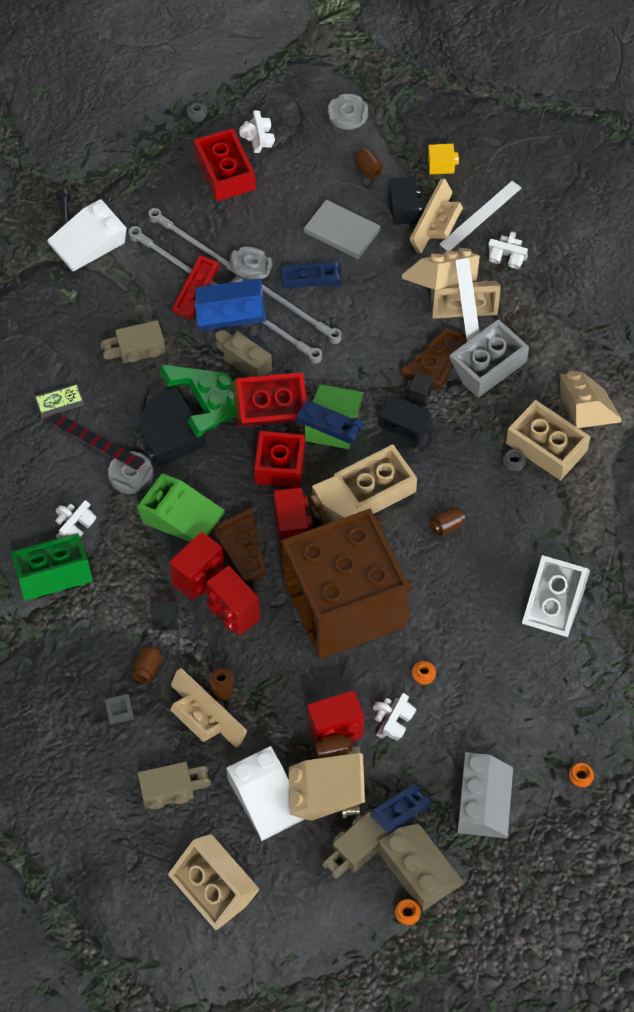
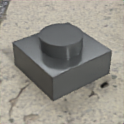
M129 694L105 699L110 725L134 720Z

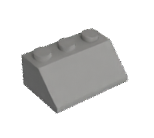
M498 319L450 354L449 358L462 383L479 398L527 362L529 346Z
M465 752L457 833L508 838L513 767L491 755Z

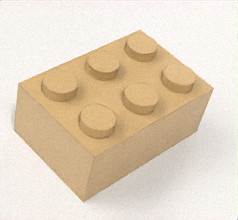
M535 400L508 428L506 444L513 449L520 450L526 458L561 481L588 451L590 436Z
M393 444L334 474V476L337 475L359 512L371 508L373 514L416 492L417 477Z

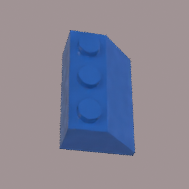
M261 278L196 288L195 308L198 327L202 331L266 322Z

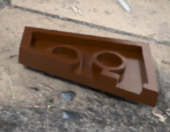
M446 328L429 344L426 350L414 357L413 362L401 369L400 375L412 380L416 372L433 377V387L442 390L453 368L449 355L465 344L467 340L466 335Z
M252 508L214 526L212 534L223 548L224 553L240 578L246 584L266 575Z

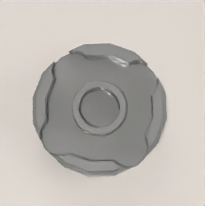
M342 94L339 95V98L335 100L333 98L328 105V118L338 128L355 129L366 122L368 118L367 103L365 104L360 96Z
M241 247L238 251L234 250L229 260L230 268L233 272L247 279H263L267 277L273 265L272 259L270 257L267 258L265 252L254 247Z
M130 451V453L145 460V463L138 471L116 459L110 462L108 475L113 488L121 493L134 494L145 490L151 484L154 476L153 466L149 458L142 453Z

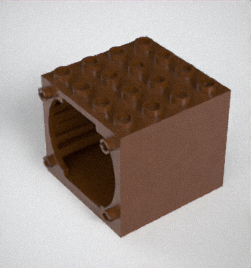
M371 508L281 541L283 583L319 660L407 627V618H411L408 603L409 590L413 589L410 579L406 580L380 528L382 525L379 517L375 518Z

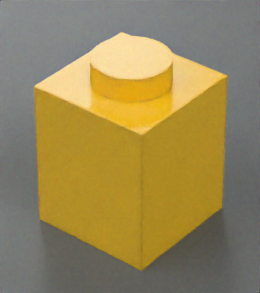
M454 144L428 145L429 175L454 173L455 165L459 164L458 152H454Z

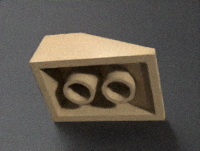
M337 475L312 486V496H310L312 508L310 510L313 518L316 521L319 520L322 526L359 513Z
M361 753L306 760L289 767L290 815L313 821L365 802L363 754Z

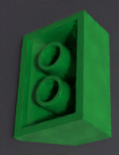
M78 533L10 552L24 601L93 581L89 562Z

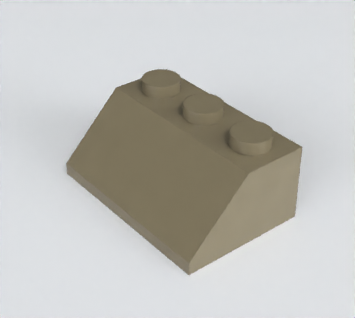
M419 824L400 827L378 843L379 855L413 900L419 905L422 912L464 884L463 880Z

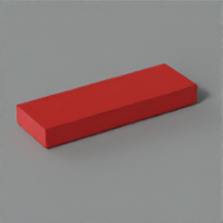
M199 255L171 309L172 313L189 320L193 319L196 313V288L210 286L220 266L219 262Z

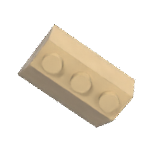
M459 248L455 252L445 251V254H431V257L419 260L403 273L402 279L434 290L459 285L456 260L469 258L472 281H476L480 255L471 253L472 250L468 248Z
M472 282L477 316L498 315L501 290L498 282ZM459 285L437 290L431 289L430 300L433 318L463 317Z
M570 371L567 374H560L561 400L576 428L621 422L619 413L603 387L583 372Z
M212 834L194 839L168 873V876L215 930H218L242 911L260 890Z

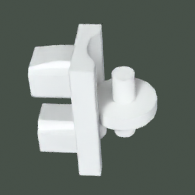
M253 111V119L243 123L244 125L239 128V134L242 138L252 141L254 153H260L262 147L271 148L275 138L274 134L265 133L269 132L271 128L270 118H262L260 111Z
M511 231L509 237L502 235L500 241L490 239L489 261L500 264L503 255L509 256L508 266L519 269L523 261L527 260L528 249L521 247L522 240L515 239L516 232Z
M85 500L74 514L71 513L75 509L72 504H69L67 507L58 506L56 513L59 516L55 521L59 525L63 521H66V523L59 530L56 537L62 538L78 533L81 538L83 532L75 524L79 521L86 528H89L94 523L97 517L88 509L91 504Z
M402 693L400 698L394 700L391 707L392 701L388 698H385L383 703L375 702L373 710L377 713L375 720L381 722L383 717H385L376 734L378 737L384 738L387 735L398 741L403 736L406 727L396 721L400 717L408 722L413 717L416 708L407 702L409 696Z

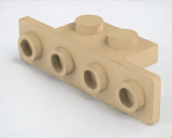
M440 179L417 226L411 234L410 242L417 253L423 252L429 239H447L463 209L460 202H448L452 195V190L446 179Z
M182 668L178 669L171 686L183 699L173 703L171 711L203 742L221 733L236 748L241 746L247 730Z

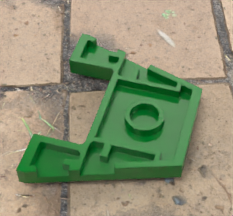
M162 365L160 373L167 386L188 384L205 413L190 416L188 420L196 437H200L205 431L213 430L218 424L226 423L236 417L233 381L228 373Z

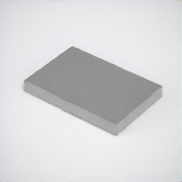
M325 200L304 227V233L357 259L361 257L380 232V225L328 200Z

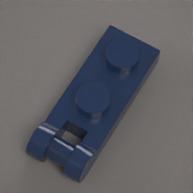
M339 262L281 266L283 288L321 285L341 286L343 284V279L340 275L341 264Z
M306 400L297 415V422L349 444L355 442L357 432H360L364 426V423L358 418L347 417L309 400Z
M414 784L375 808L370 816L389 833L420 812L426 811L433 804V800L429 796L425 797L420 792L421 789Z

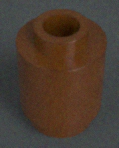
M362 148L355 154V163L367 178L371 179L380 176L383 164L372 150Z
M459 507L447 508L431 516L430 528L434 534L442 537L461 528L462 524L466 522L465 515Z
M153 646L141 648L132 666L133 672L131 676L141 683H149L154 678L163 659L160 651Z
M225 668L216 669L210 674L209 683L212 696L218 700L230 698L234 693L233 674Z
M344 733L322 737L320 741L315 742L318 759L348 755V752L353 751L350 737L345 738Z

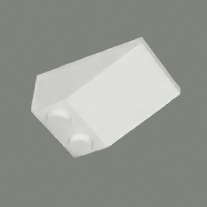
M100 199L83 208L48 239V243L72 271H75L124 244L126 227Z
M542 555L522 624L568 637L590 570Z
M271 746L227 767L228 781L261 841L305 820L290 815L289 780Z

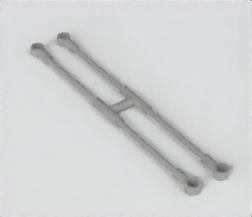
M158 208L149 210V220L152 223H159L167 229L173 230L233 272L227 260L173 225V222L161 215V211ZM133 226L129 229V238L132 241H139L148 248L154 249L190 274L192 271L190 267L154 244L153 240L142 234L138 226ZM234 273L236 276L229 283L251 279L241 277L238 274ZM212 281L210 286L218 284ZM262 284V290L316 326V329L328 336L332 344H338L341 341L342 333L339 329H331L321 321L318 322ZM267 319L266 322H262L293 343L298 350L309 356L311 363L317 364L321 362L322 351L319 348H311L304 342L296 340Z

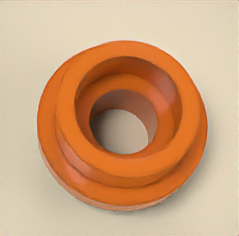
M421 661L414 665L412 677L417 683L427 685L435 679L436 669L430 662ZM427 670L428 673L422 674L420 671Z
M577 763L571 767L569 779L577 787H587L594 779V772L589 765ZM582 773L586 778L580 779L577 777V774Z
M405 899L397 904L395 916L400 923L412 925L420 918L421 910L415 901ZM410 910L413 914L405 916L403 911Z

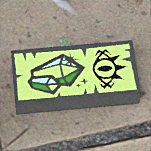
M78 384L35 396L41 418L84 406Z

